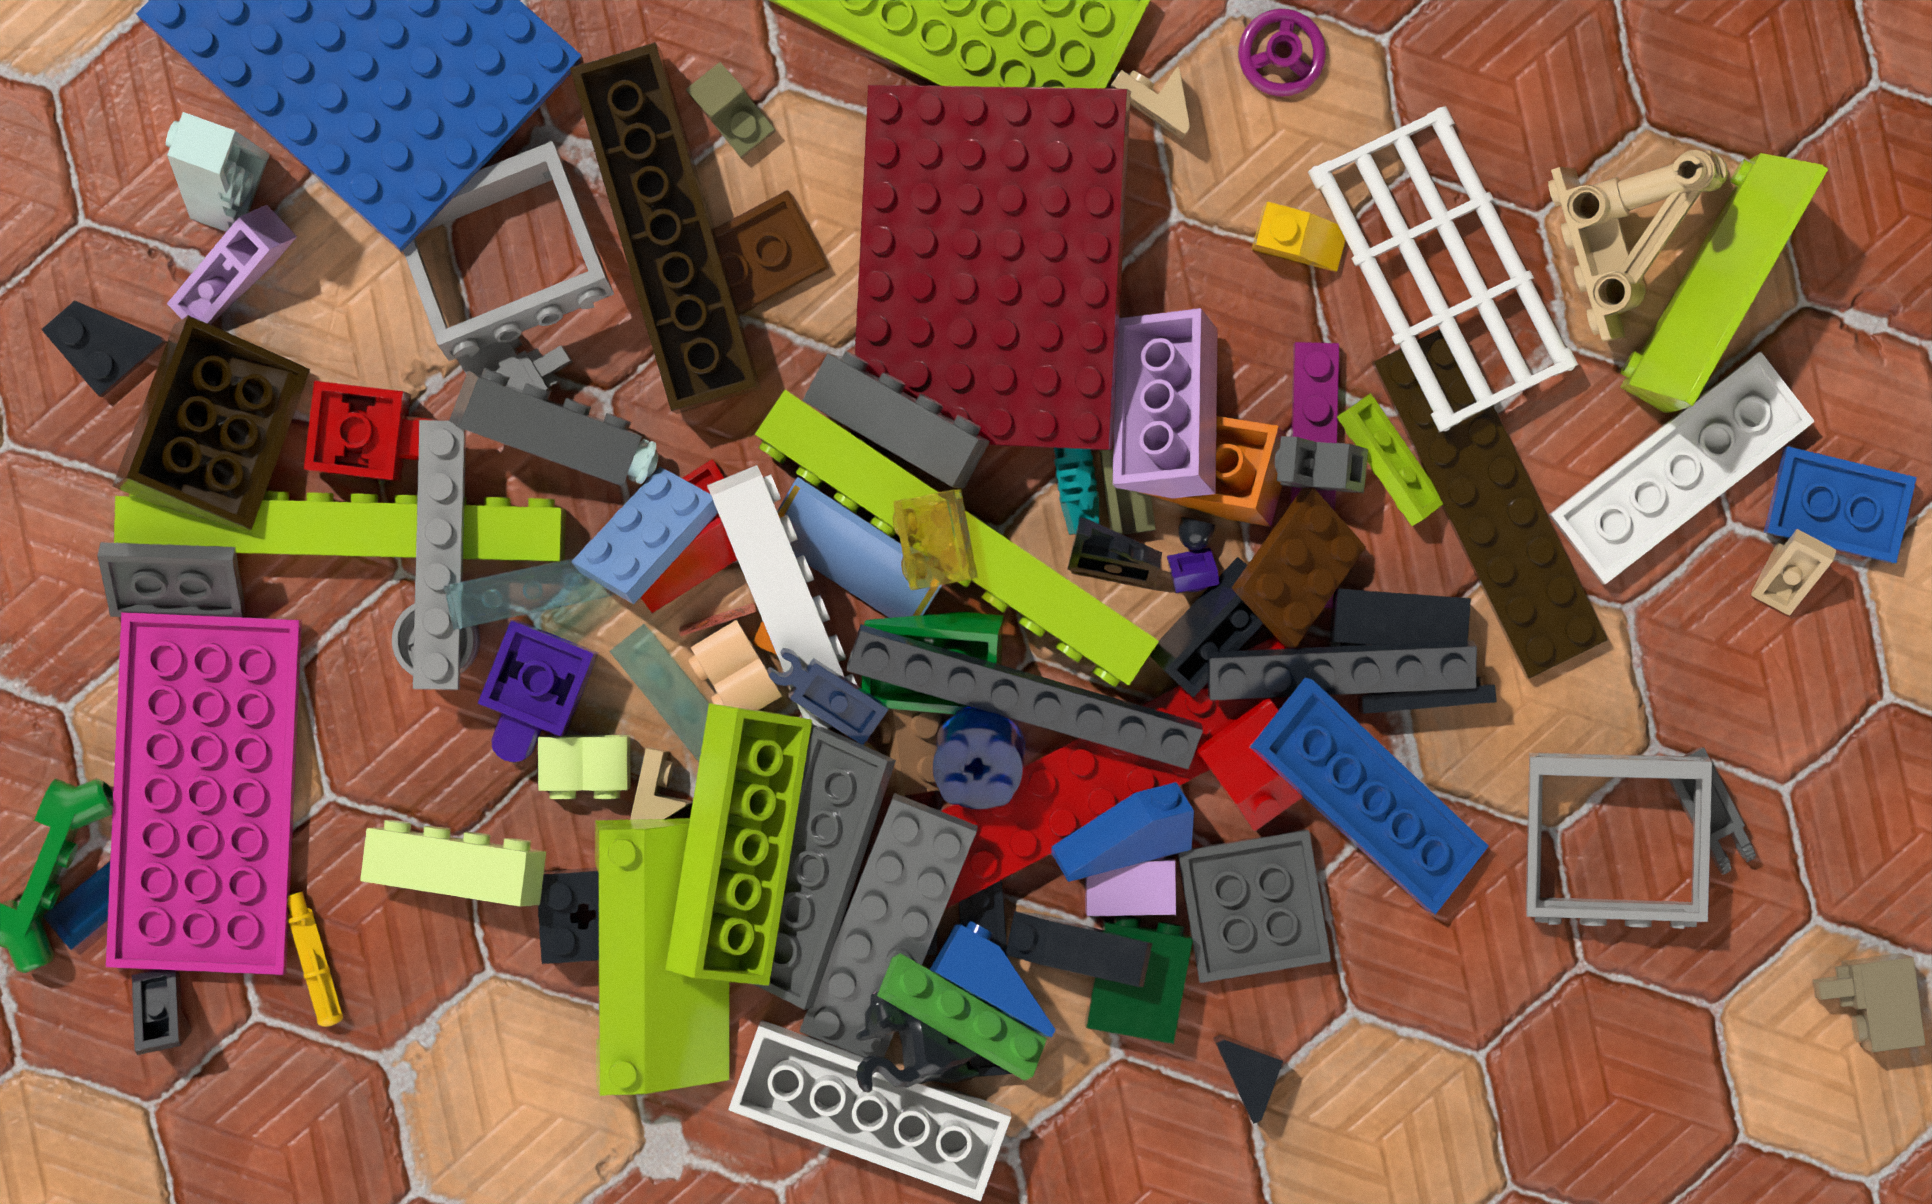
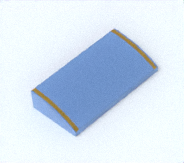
M797 477L777 510L779 518L788 515L798 540L790 543L795 557L804 555L810 567L889 618L923 615L948 577V574L799 477Z

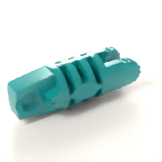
M1054 448L1055 459L1053 460L1056 466V478L1058 479L1059 501L1069 535H1075L1080 517L1099 524V493L1096 487L1097 479H1095L1093 453H1091L1090 449Z

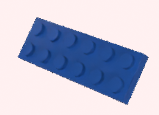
M1303 679L1250 746L1257 755L1427 912L1436 915L1489 847L1487 843L1312 679Z

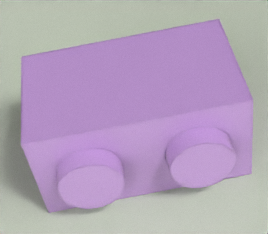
M1161 857L1085 877L1086 915H1176L1175 860L1173 858Z

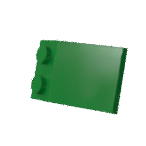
M951 612L871 619L864 622V625L999 665L1002 663L1004 615ZM862 675V689L885 703L888 709L994 718L995 713Z

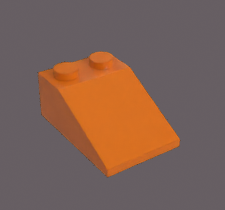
M1216 416L1215 494L1182 498L1142 494L1225 519L1271 527L1282 489L1281 482L1277 481L1278 473L1275 468V455L1280 448L1281 436L1287 435L1277 425Z

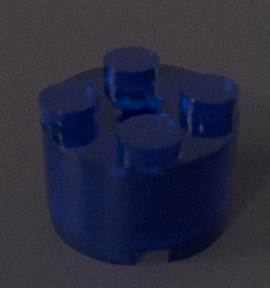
M970 706L960 709L956 712L955 716L946 723L944 722L937 735L933 759V776L944 800L950 804H958L971 809H987L1009 803L1022 779L1025 755V739L1022 730L1005 716Z

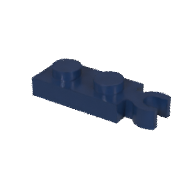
M782 648L780 651L781 656L791 662V667L784 673L777 672L774 668L769 667L767 673L770 679L778 685H793L788 693L792 701L861 745H864L889 710L887 705L815 658L805 668L801 665L794 651Z

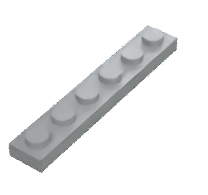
M420 420L413 654V689L460 690L466 430L457 427L450 421Z

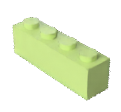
M385 820L384 827L367 828L360 881L514 906L540 905L546 851L530 849L531 841L504 838L503 845L490 843L491 835L474 832H464L463 839L450 837L451 829L435 826H424V832L422 833L411 831V823L396 820Z

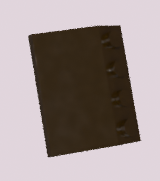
M187 315L172 328L112 487L156 505L245 531H251L310 369Z

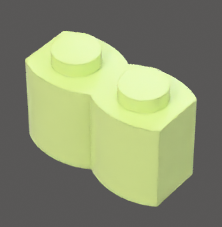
M544 735L538 737V791H549V799H574L578 790L594 791L595 799L620 798V790L631 788L630 735Z

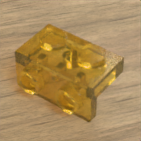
M961 489L894 501L893 526L896 534L900 537L903 552L901 567L903 575L909 583L910 590L978 578Z

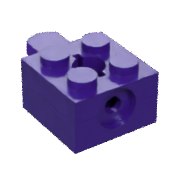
M510 621L478 701V704L502 713L491 740L492 749L498 757L509 762L525 760L533 753L542 729L558 736L567 734L599 652L521 621Z

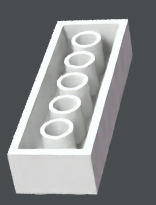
M761 1020L729 1106V1111L979 1201L982 1200L1011 1119L1010 1109L932 1081L921 1084L917 1083L909 1088L895 1087L878 1072L872 1075V1091L870 1093L863 1092L859 1088L856 1075L857 1067L865 1057Z

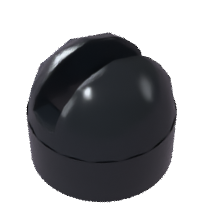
M1181 517L1178 529L1179 539L1186 548L1201 550L1212 541L1216 525Z

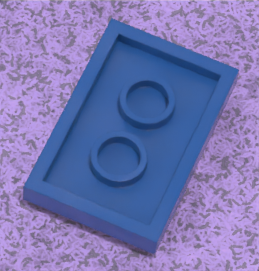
M1784 447L1763 533L1789 539L1798 529L1835 548L1837 551L1887 563H1897L1917 477L1793 447Z

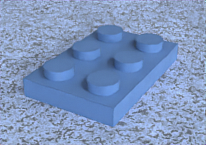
M659 467L571 562L581 574L630 603L635 604L718 514L712 496L697 486Z

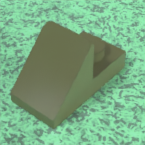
M721 62L686 88L689 95L741 159L776 132L748 97L745 89Z

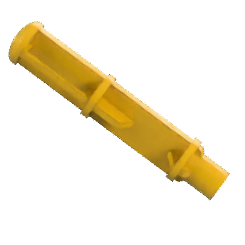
M303 891L288 896L290 913L287 920L290 924L304 979L306 980L317 1017V1023L323 1027L332 1026L343 1019V1013L340 1009L330 968L327 964L315 923L314 913L312 909L307 908Z

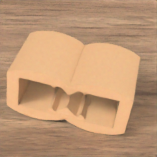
M738 620L691 647L695 655L688 660L700 681L702 682L709 678L715 687L717 694L711 697L714 704L760 710L782 697V693L776 683L770 679L767 668Z

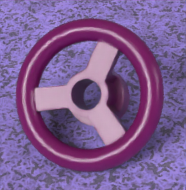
M1291 9L1269 10L1255 17L1243 31L1238 47L1239 64L1247 80L1258 90L1273 96H1292L1308 89L1320 76L1326 60L1325 41L1317 25L1306 15ZM1280 22L1279 31L1271 36L1266 45V50L1251 56L1252 44L1256 35L1267 25ZM1294 24L1305 31L1311 41L1313 57L1310 66L1300 58L1302 42L1293 33ZM1280 44L1288 46L1291 52L1288 58H1280L1275 52V47ZM1270 64L1280 68L1289 67L1300 78L1289 83H1275L1265 79L1259 74L1257 69Z

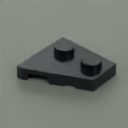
M75 300L41 329L99 397H104L167 343L159 335Z
M1080 517L1067 570L1154 587L1160 569L1162 552L1089 519Z

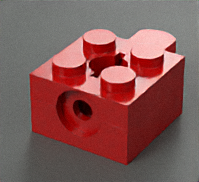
M314 381L304 470L401 482L403 459L419 461L420 420L433 419L409 416L411 394L404 391Z

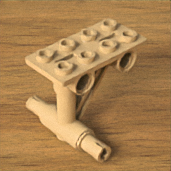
M1711 149L1707 151H1687L1680 155L1674 164L1621 181L1616 177L1594 185L1581 186L1575 168L1558 167L1551 170L1554 180L1548 181L1550 195L1556 207L1562 205L1566 223L1561 224L1562 235L1569 250L1575 249L1579 265L1574 267L1575 278L1580 291L1588 292L1592 306L1591 309H1587L1588 322L1593 334H1600L1602 341L1617 340L1625 337L1619 313L1638 307L1644 300L1646 289L1642 278L1701 192L1715 191L1727 180L1728 171L1725 161L1718 154L1713 153ZM1595 195L1599 201V210L1592 217L1587 211V203L1591 196ZM1666 199L1629 254L1619 219L1629 216L1630 210ZM1617 280L1625 287V295L1620 303L1615 300L1612 293L1613 285Z

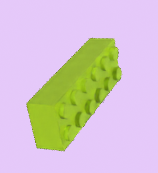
M709 703L665 970L696 979L769 986L812 719Z

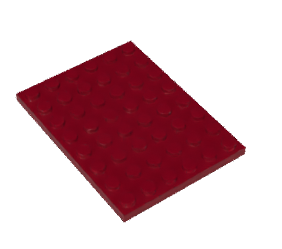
M868 85L855 355L869 363L866 371L880 378L882 372L889 374L906 384L903 390L906 394L915 399L920 394H923L943 405L944 407L940 413L955 421L959 415L981 427L978 435L989 440L988 445L1113 450L1130 90L1116 88ZM851 429V434L859 440H870Z

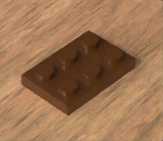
M1314 487L1302 488L1234 583L1232 589L1285 647H1297L1366 546Z

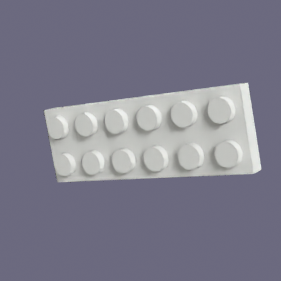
M1758 352L1700 396L1692 407L1682 410L1552 511L1549 516L1602 584H1606L1815 421L1765 356Z

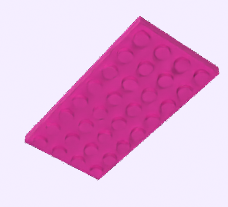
M121 612L106 967L276 975L287 973L289 928L287 919L289 915L288 896L290 895L302 620Z

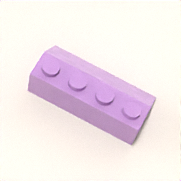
M1201 308L1119 318L1113 451V485L1116 488L1168 498L1215 494L1218 329Z

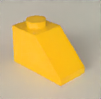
M1267 201L1262 207L1251 250L1337 272L1346 239L1339 225L1310 212Z

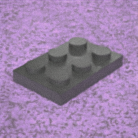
M100 543L97 557L110 617H121V612L244 618L246 607L235 547Z

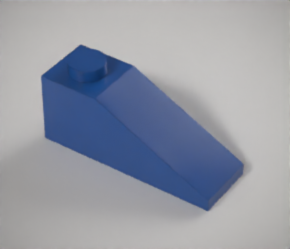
M1176 782L1136 792L1053 845L1051 853L1067 881L1070 882L1192 849L1194 810Z
M971 921L967 927L954 925L930 971L1040 1035L1052 1038L1055 1028L1001 947L990 941L993 934Z

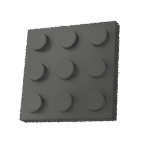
M1308 829L1197 847L1177 853L1200 983L1331 961Z

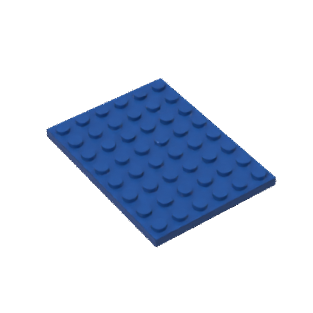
M149 0L136 13L146 26L401 253L571 74L570 68L580 65L583 61L582 55L520 0Z

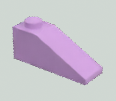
M268 205L240 216L167 304L181 319L189 315L211 325L274 265L297 236Z

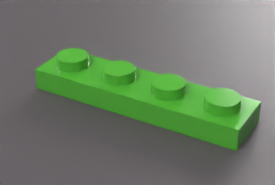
M899 953L892 957L877 994L878 997L1025 1081L1033 1077L1047 1040L1046 1037L905 955Z

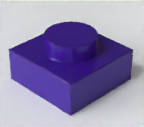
M1210 547L1167 556L1169 572L1176 593L1184 591L1198 592L1209 586L1220 585L1218 570Z

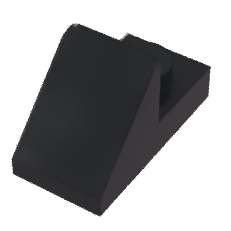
M158 969L132 975L134 1047L136 1054L141 1055L181 1046L190 1035L191 1026L182 1013L181 981L178 970Z

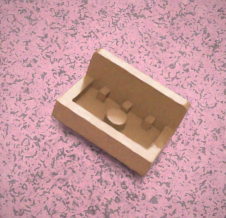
M889 709L871 734L873 741L876 743V750L896 760L884 797L893 796L894 793L906 796L950 788L940 713Z

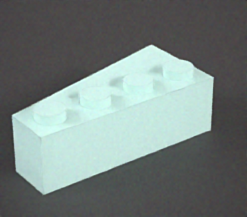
M183 112L180 121L175 120L171 124L166 138V146L170 147L167 156L190 219L227 232L240 216L249 213L270 154L235 130Z

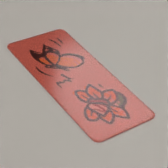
M755 603L680 626L679 634L683 636L756 612Z

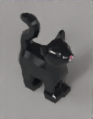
M878 992L871 994L870 1006L865 1012L866 1028L857 1033L856 1038L860 1041L882 1038L898 1031L902 1044L905 1069L899 1070L885 1057L871 1055L864 1058L857 1067L856 1075L859 1088L863 1092L870 1093L872 1091V1075L877 1072L895 1087L909 1088L917 1083L921 1084L931 1081L950 1084L968 1081L979 1076L978 1068H973L969 1062L977 1055L976 1052L960 1043L951 1042L948 1036L878 997Z

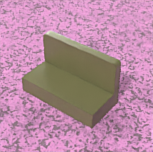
M1114 447L1113 450H1099L1110 529L1122 535L1156 530L1151 496L1136 491L1116 488L1113 485Z

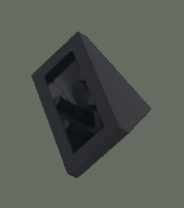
M1221 1034L1214 1037V1042L1253 1124L1261 1121L1283 1060L1279 1055Z

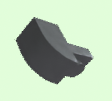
M1281 436L1280 448L1275 455V468L1278 473L1277 481L1281 482L1283 486L1296 488L1314 487L1315 490L1364 493L1368 449L1352 444L1314 442L1299 437Z

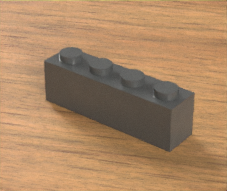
M845 351L843 356L827 353L803 398L804 402L946 484L957 488L966 487L990 442L978 435L981 430L980 426L959 415L955 421L940 413L944 407L943 405L923 394H920L917 399L903 392L906 386L905 383L884 372L878 378L866 371L868 362L850 352Z
M484 368L482 375L471 371L467 372L449 419L454 425L623 486L642 437L629 429L631 421L610 413H606L604 420L589 415L590 406L566 398L564 405L548 400L551 392L525 383L523 390L507 385L510 377Z

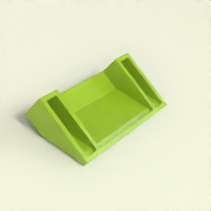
M1763 153L1751 158L1749 162L1745 159L1741 161L1730 180L1736 186L1641 352L1633 351L1625 362L1620 374L1626 378L1620 388L1664 413H1670L1694 405L1827 173L1828 168L1817 163Z
M690 818L595 820V865L598 870L599 1039H596V1085L600 1096L649 1094L729 1080V982L696 979L665 970Z

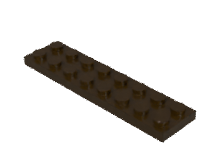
M1440 329L1418 339L1417 342L1453 412L1456 413L1477 403ZM1400 348L1373 361L1372 365L1425 473L1430 478L1443 503L1441 506L1525 678L1530 679L1607 641L1608 639L1494 406L1462 420L1460 423L1450 427L1448 431L1439 432L1430 415L1433 413V410L1402 349Z

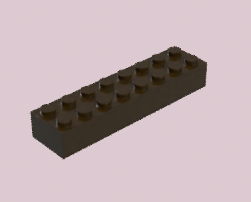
M655 42L571 67L573 81L671 412L676 414L761 389L661 49Z

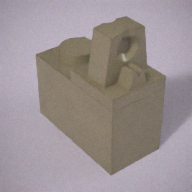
M1898 953L1841 961V966L1835 967L1836 976L1813 979L1815 998L1820 1000L1839 998L1840 1006H1851L1857 1010V1015L1852 1016V1030L1856 1042H1861L1862 1048L1871 1052H1880L1925 1045L1914 957Z

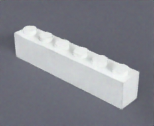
M756 465L707 485L783 671L787 672L790 669L791 662L785 660L781 656L780 651L782 648H788L797 654L803 667L806 668L811 660L815 658L844 677L839 665L840 661L846 659L837 635L828 637L823 626V622L830 620L821 596L818 595L812 598L806 583L814 580L805 556L802 555L796 558L790 543L798 539L788 515L779 518L773 502L781 500L772 475L763 477ZM853 674L844 677L857 685ZM797 704L802 717L812 719L810 735L814 727H824L826 729L833 727Z

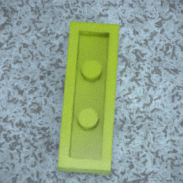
M1371 393L1337 416L1348 437L1355 445L1368 449L1367 462L1371 470L1380 479L1395 501L1397 508L1404 514L1411 526L1419 523L1443 505L1430 478Z

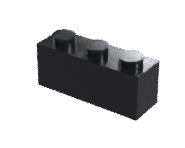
M1239 557L1219 576L1220 585L1210 586L1161 637L1149 655L1192 697L1208 683V652L1238 651L1263 624L1232 589L1234 583L1247 567V564Z
M1336 589L1333 594L1329 641L1340 642V646L1468 641L1471 598Z

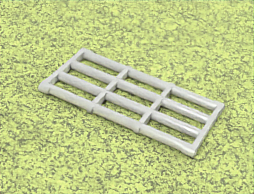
M1447 106L1439 107L1435 111L1428 113L1425 117L1336 159L1314 166L1308 171L1316 190H1321L1354 255L1351 258L1354 265L1359 266L1394 334L1391 337L1394 344L1400 345L1432 408L1433 413L1430 415L1439 432L1448 431L1450 427L1460 423L1462 420L1553 376L1560 375L1566 371H1572L1578 365L1570 347H1565L1531 281L1534 279L1531 271H1526L1492 204L1494 198L1491 192L1486 193L1453 128L1455 122ZM1431 125L1470 198V201L1449 211L1443 203L1410 138V135ZM1391 144H1394L1432 218L1410 230L1371 156L1372 153ZM1355 162L1393 236V238L1372 248L1369 247L1332 172ZM1476 210L1510 277V280L1489 290L1453 220ZM1436 228L1472 297L1451 308L1448 307L1414 240ZM1397 247L1433 317L1412 327L1409 326L1375 259ZM1513 289H1516L1554 363L1553 366L1534 375H1531L1493 301L1494 298ZM1475 307L1479 310L1516 383L1495 394H1492L1454 317ZM1436 326L1439 327L1477 402L1456 413L1453 412L1415 338V336Z

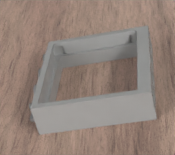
M553 141L479 170L420 233L553 180L588 272L448 328L416 239L412 240L403 250L436 342L448 361L466 354L472 357L483 347L495 342L505 343L512 341L527 329L537 325H552L561 320L564 314L579 308L595 307L594 302L614 295L564 162Z
M1529 752L1525 905L1527 917H1535V922L1548 923L1549 925L1561 924L1562 918H1580V924L1586 926L1607 925V919H1625V926L1640 928L1651 927L1652 920L1670 921V927L1679 929L1697 927V922H1708L1712 761L1710 758ZM1543 775L1694 779L1691 902L1540 897Z

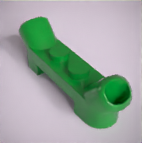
M56 778L52 781L42 799L34 821L50 827L20 902L8 900L0 903V947L8 949L16 971L27 973L51 963L55 957L41 919L45 909L51 910L58 899L61 885L56 883L62 868L68 869L74 860L78 844L73 843L78 829L113 814V793L109 785L102 780L96 778L75 787Z

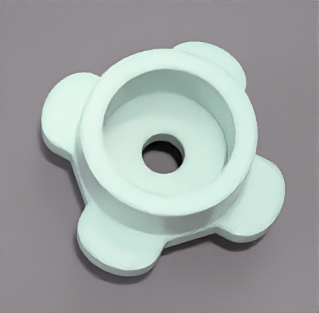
M646 439L639 442L627 474L629 475V480L633 482L636 480L637 483L642 484L646 477H650L653 474L658 462L655 442H649Z

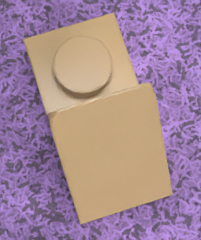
M1177 66L1159 94L1152 91L1155 85L1142 74L1133 70L1128 75L1121 70L1110 88L1130 90V105L1183 140L1190 128L1179 66Z
M1798 529L1789 539L1781 537L1753 587L1751 596L1790 616L1834 561L1836 549Z
M653 747L646 748L630 820L669 819L693 804L692 801L660 794L661 787L668 788L672 777L673 762L667 761L669 751Z

